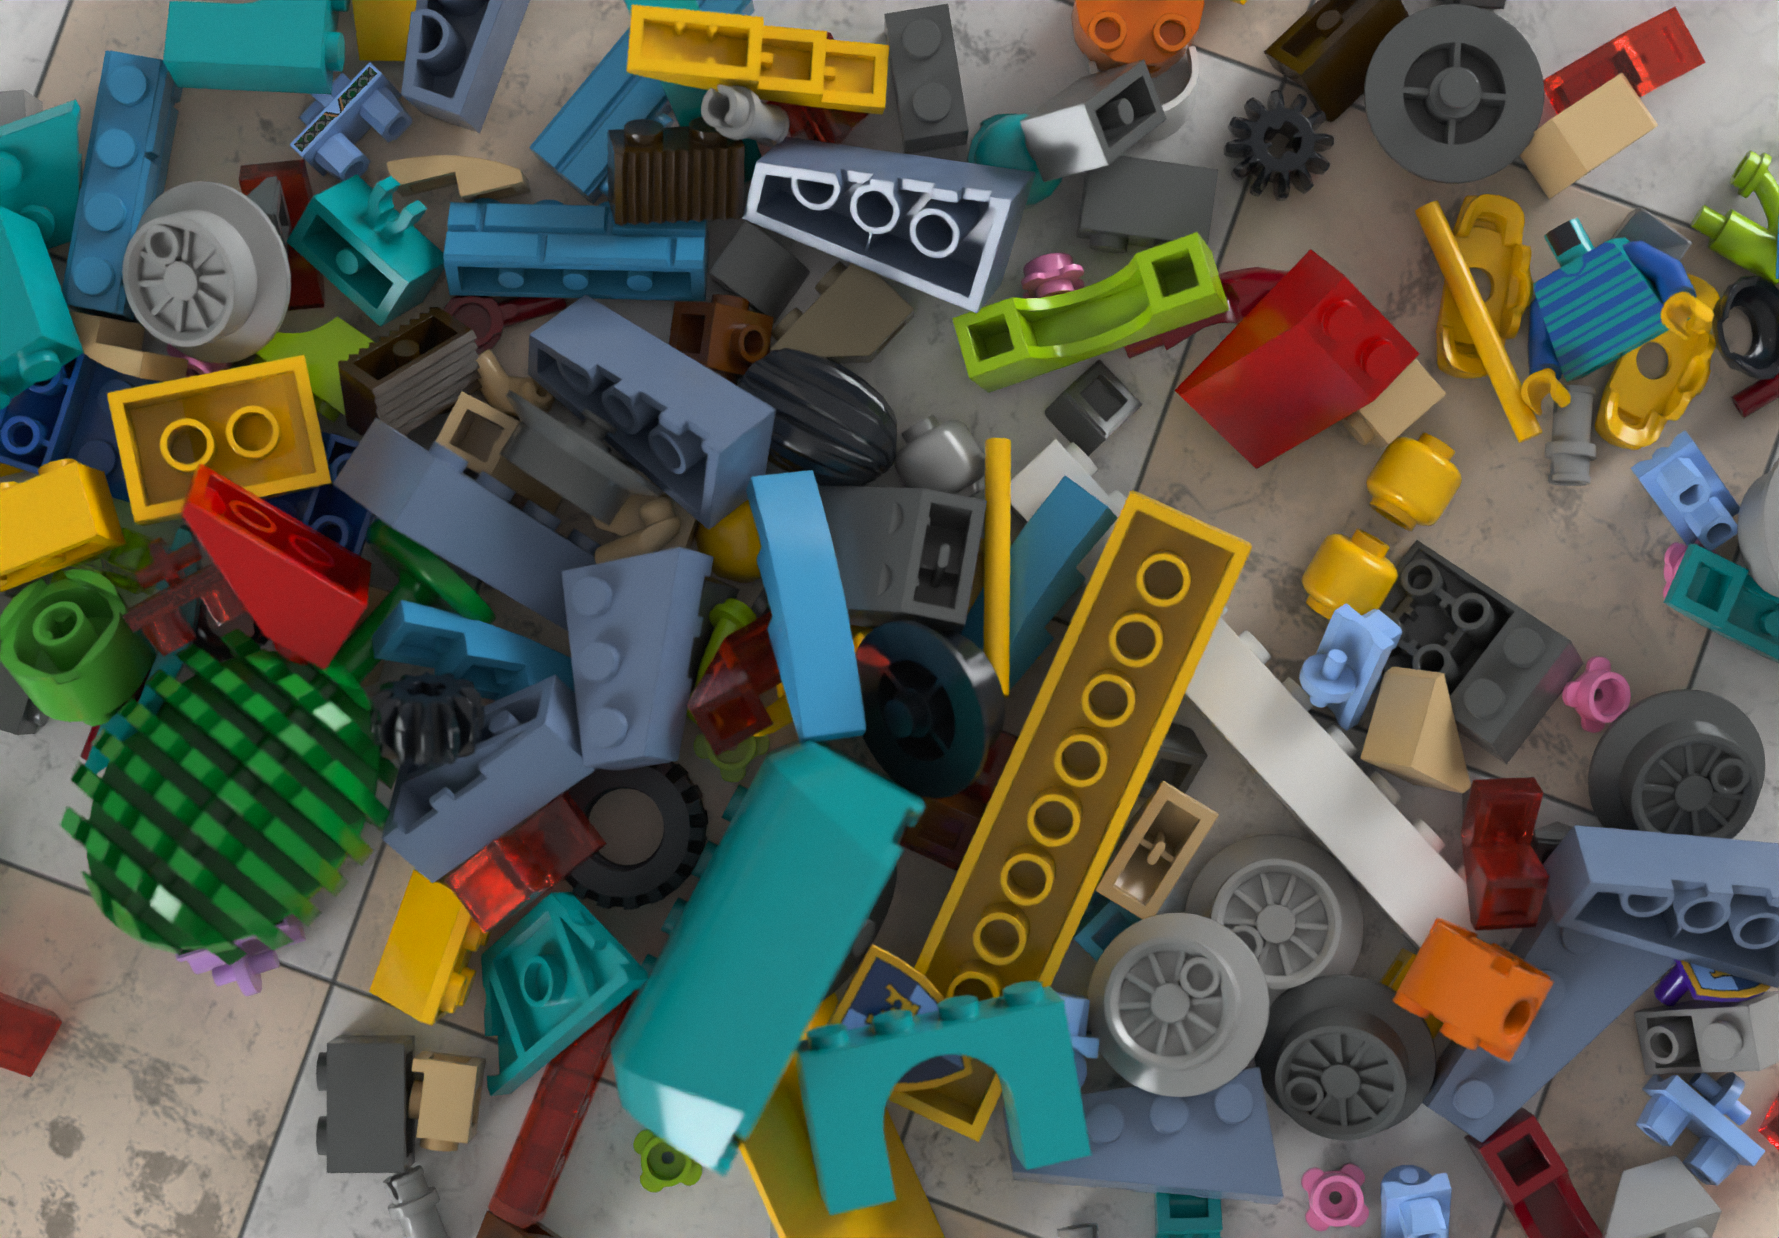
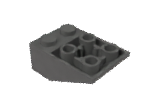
M817 485L830 530L849 624L875 629L887 622L906 620L920 623L934 631L946 630L961 635L966 623L987 501L925 488ZM767 602V607H766V608H768V609H770L769 602Z
M1416 540L1396 566L1398 573L1397 581L1379 609L1400 626L1402 630L1396 648L1391 650L1381 673L1385 674L1391 667L1444 673L1458 732L1507 765L1562 693L1566 683L1572 680L1584 663L1571 640Z

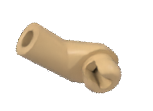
M491 349L478 355L479 358L476 361L480 368L477 371L481 376L478 380L482 385V388L479 390L491 407L508 416L518 417L506 396L507 392L511 390L546 414L551 410L555 397L533 378L508 376Z
M661 497L642 504L638 514L645 528L598 547L595 551L596 564L660 551L679 533L681 525L680 515L675 516L672 501L666 497Z

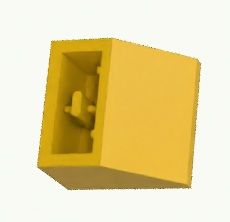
M414 869L369 992L416 1020L431 1026L448 1013L454 1014L458 1005L463 1007L471 992L477 970L468 968L472 953L477 952L480 945L486 946L498 917L499 910L489 907L495 892L448 874L432 883L417 869Z

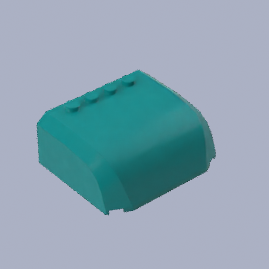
M799 739L770 751L749 789L740 784L738 785L721 817L730 822L718 845L709 840L691 873V875L700 880L689 900L686 901L678 897L660 930L668 934L669 937L658 957L648 953L641 966L646 970L649 979L636 989L638 994L611 1042V1055L620 1103L639 1123L711 1170L724 1177L726 1176L738 1152L739 1142L735 1140L733 1133L746 1139L757 1121L897 861L902 848L896 845L907 824L913 827L925 806L920 795L906 789L893 778L824 741L813 742L808 740L800 744Z

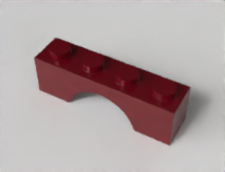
M1521 1107L1483 1143L1469 1134L1463 1137L1526 1238H1602L1603 1234L1587 1211L1571 1182L1569 1170L1532 1113Z

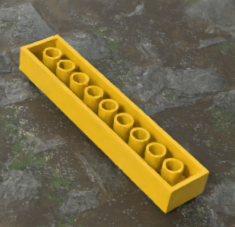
M1134 490L1130 491L915 964L914 969L924 975L945 1000L967 995L977 997L978 1001L1003 996L1002 990L1005 987L1028 981L1040 982L1042 987L1051 986L1252 549L1250 542ZM970 1057L973 1074L937 1088L906 1092L891 1091L887 1100L979 1142L1002 1089L995 1069L981 1060Z

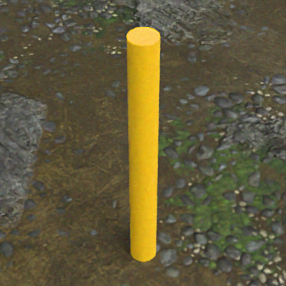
M1436 200L1419 207L1414 212L1518 442L1522 443L1542 434L1543 431L1533 410L1521 397L1522 385L1439 201Z
M990 438L985 440V500L987 504L984 522L983 653L995 669L1004 698L1009 697L1011 440L1006 438Z

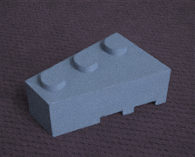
M677 547L562 571L584 767L621 771L678 761L692 679L687 678L694 637L700 638L703 617H698L704 577L711 576L714 556Z
M556 675L484 706L485 728L482 729V741L476 745L474 754L468 757H457L455 763L451 765L439 762L433 763L429 768L425 764L414 763L409 766L400 764L389 807L390 814L385 822L381 839L432 883L595 771V768L584 767L576 694Z

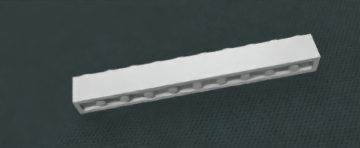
M1057 439L1011 480V511L1024 525L1028 523L1065 475L1108 506L1117 517H1119L1127 498L1117 489L1110 495H1107L1091 477L1098 471L1092 460L1074 442L1064 448ZM1116 521L1076 567L1086 578L1080 585L1084 590H1086ZM1225 606L1183 698L1313 839L1340 863L1351 880L1418 952L1437 917L1448 920L1475 933L1494 915L1482 901L1489 894L1486 887L1465 866L1462 865L1456 871L1453 870L1439 854L1446 846L1440 837L1422 819L1418 818L1411 824L1395 807L1402 800V797L1394 787L1377 771L1368 777L1351 759L1359 752L1354 744L1334 724H1331L1326 730L1321 727L1308 712L1314 706L1309 700V695L1290 677L1281 683L1264 665L1272 657L1263 645L1247 630L1238 636L1221 618L1228 612Z

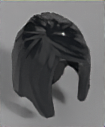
M782 348L781 350H773L764 358L755 361L742 377L738 385L739 388L775 409L767 460L772 465L788 473L813 470L817 485L865 486L886 473L894 464L897 446V419L892 408L885 398L868 382L840 363L800 350Z

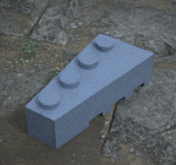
M417 0L416 9L411 12L401 95L422 114L480 133L530 0Z
M785 137L781 143L773 146L756 162L742 219L978 314L1002 284L1036 172Z
M584 295L529 334L528 375L583 422L586 416L581 413L586 408L617 429L615 435L608 432L604 440L708 530L748 500L746 488L751 476L765 475L775 409L588 295Z
M375 418L333 484L394 529L568 631L562 571L596 564L595 551L602 545L575 528L566 538L555 531L562 520L542 507L528 500L524 508L520 509L510 502L516 492L484 471L480 473L477 480H474L463 473L469 462L448 448L434 441L429 450H426Z
M1574 825L1541 866L1542 877L1557 926L1779 988V843Z
M1546 892L1509 949L1512 953L1545 972L1551 977L1550 980L1554 981L1511 1061L1508 1062L1487 1052L1480 1046L1474 1051L1450 1040L1436 1062L1432 1086L1422 1103L1483 1143L1676 963L1675 960L1557 926Z
M1260 1067L1244 1069L1227 1084L1210 1092L1195 1096L1170 1097L1158 1095L1137 1086L1082 1094L1081 1100L1091 1155L1029 1170L1025 1169L1012 1150L1005 1107H1003L1013 1180L1093 1188L1107 1187L1127 1189L1133 1192L1192 1195L1199 1198L1220 1200H1245L1277 1205L1283 1198Z

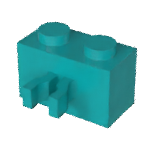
M356 174L313 196L286 242L377 325L382 327L423 303L445 268L444 253L413 226L426 212V206L417 200L404 207L401 213L394 208L393 194L400 186V183L395 178L389 176L378 182L374 188H371Z

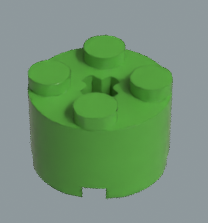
M84 569L63 571L67 578L48 585L41 578L26 586L7 605L0 617V659L42 713L60 721H83L86 725L98 726L110 721L115 716L118 707L136 692L145 679L147 672L154 664L156 651L145 629L110 580L99 573Z

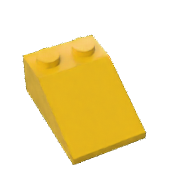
M304 355L107 393L134 522L142 527L184 518L181 510L193 473L200 463L263 500L332 484Z

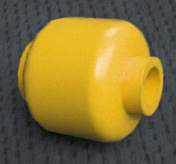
M1424 432L1417 441L1408 437H1397L1386 447L1367 477V490L1373 497L1369 506L1385 519L1408 531H1413L1416 525H1434L1461 485V473L1450 462L1455 451L1438 438Z
M1356 528L1352 537L1343 534L1328 535L1321 543L1301 579L1304 589L1309 594L1306 604L1328 620H1331L1334 610L1346 603L1360 615H1364L1373 609H1380L1398 578L1396 568L1392 562L1385 558L1390 547L1372 534Z

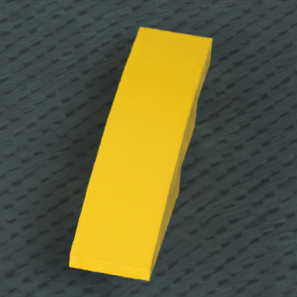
M632 5L627 73L704 90L713 88L717 92V85L729 87L737 85L752 90L761 100L883 115L886 102L889 45L827 39V31L763 25L764 17Z

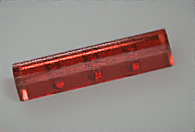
M636 990L547 1063L489 1202L488 1209L494 1215L522 1229L543 1220L610 1059L611 1042L635 999Z

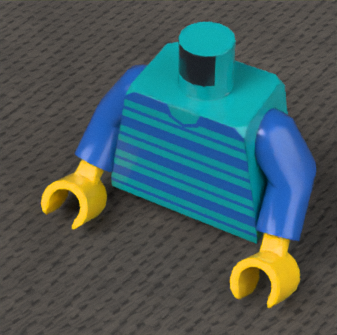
M1579 218L1569 220L1544 235L1561 268L1534 283L1536 297L1530 304L1527 345L1529 376L1521 387V397L1538 416L1542 415L1543 412L1541 402L1549 393H1551L1552 399L1561 408L1566 407L1570 403L1571 396L1569 391L1559 382L1562 374L1566 382L1584 378L1669 330L1688 340L1690 334L1687 333L1685 326L1691 314L1694 313L1697 317L1709 323L1714 317L1713 311L1697 299L1693 285L1679 260L1642 240L1630 242L1625 237L1610 239L1594 248Z

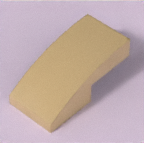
M431 155L386 162L389 176H392L400 183L396 191L402 197L458 184L461 198L466 203H471L479 198L501 200L531 192L529 181L521 169L492 160L458 155Z
M69 311L84 354L105 367L138 378L162 382L186 378L189 359L141 350L145 327L142 324Z

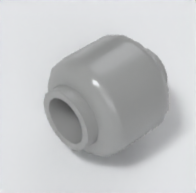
M931 415L901 434L907 445L897 452L894 466L907 488H925L966 497H973L985 489L981 482V479L985 476V456L968 427L962 421L949 420L939 424L936 417Z

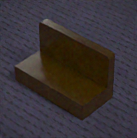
M1318 0L1270 45L1264 53L1275 70L1302 86L1317 111H1323L1327 117L1326 120L1334 122L1364 93L1365 77L1374 52L1385 36L1397 24L1409 17V14L1401 0Z

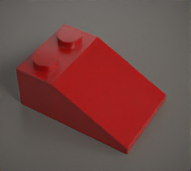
M1310 249L1174 391L1257 469L1375 401L1420 353L1344 274Z
M200 463L193 473L181 510L182 516L265 637L273 641L274 648L285 658L297 664L306 665L308 662H311L325 670L367 607L372 563Z

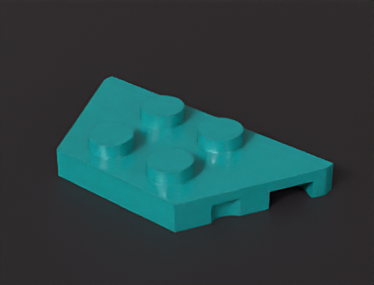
M76 99L0 126V206L37 222L47 250L70 242L72 237L80 184L83 177L82 154H79L78 136L81 113Z
M572 892L550 893L481 955L482 985L486 993L484 1009L485 1036H498L499 1074L487 1076V1088L490 1096L513 1093L649 979L646 970Z

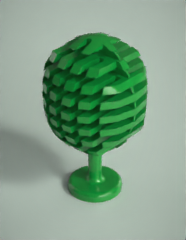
M379 517L373 521L366 531V541L376 556L399 578V581L338 649L325 670L311 662H308L306 665L297 664L285 658L278 651L261 649L252 638L236 628L219 637L232 651L230 653L235 658L218 663L212 656L202 649L200 650L195 644L177 652L174 656L194 676L179 683L172 676H168L163 670L158 669L145 682L152 691L164 700L157 714L154 716L133 698H130L117 713L138 732L121 742L103 728L91 744L110 760L102 779L79 760L70 779L93 800L89 820L67 806L60 826L87 849L90 875L84 870L81 873L99 909L116 927L133 939L159 950L180 954L178 952L180 951L179 949L195 950L205 948L230 966L247 955L246 952L234 943L235 941L254 935L273 951L294 942L275 923L293 914L309 927L322 913L309 899L318 893L322 887L335 897L340 893L348 881L337 870L348 856L355 863L363 866L374 852L360 837L365 822L367 821L370 825L373 824L383 833L385 822L390 814V811L375 797L378 780L389 789H392L399 771L389 759L381 756L380 748L374 743V732L370 731V710L373 709V703L360 685L382 660L374 656L372 635L401 600L457 613L467 619L479 620L490 625L496 620L495 614L485 601L428 548L394 529Z

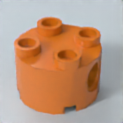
M1075 0L1071 14L1075 42L1083 55L1085 52L1090 61L1096 62L1097 69L1100 71L1144 59L1151 78H1156L1179 62L1188 47L1191 46L1200 26L1205 3L1204 0Z
M1437 917L1393 1001L1421 1018L1428 1019L1429 1015H1432L1443 1022L1440 1032L1458 1044L1474 1051L1480 1046L1496 1057L1510 1062L1554 981L1550 980L1551 977L1511 951L1494 942L1490 945L1477 939L1478 934Z

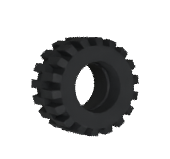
M674 762L621 771L595 768V771L550 801L547 814L542 816L541 830L546 831L547 843L543 844L546 858H552L557 868L553 872L560 882L566 880L574 888L572 893L582 900L589 898L596 901V906L606 909L624 907V910L638 909L640 906L650 903L652 905L679 888L691 875L706 846L708 838L706 837V825L709 824L707 810H704L701 800L703 795L698 785H694L687 774L689 772L680 764H675ZM618 789H633L649 796L659 808L664 823L663 837L657 850L648 859L633 865L616 864L606 859L594 846L589 832V818L595 804L607 793Z

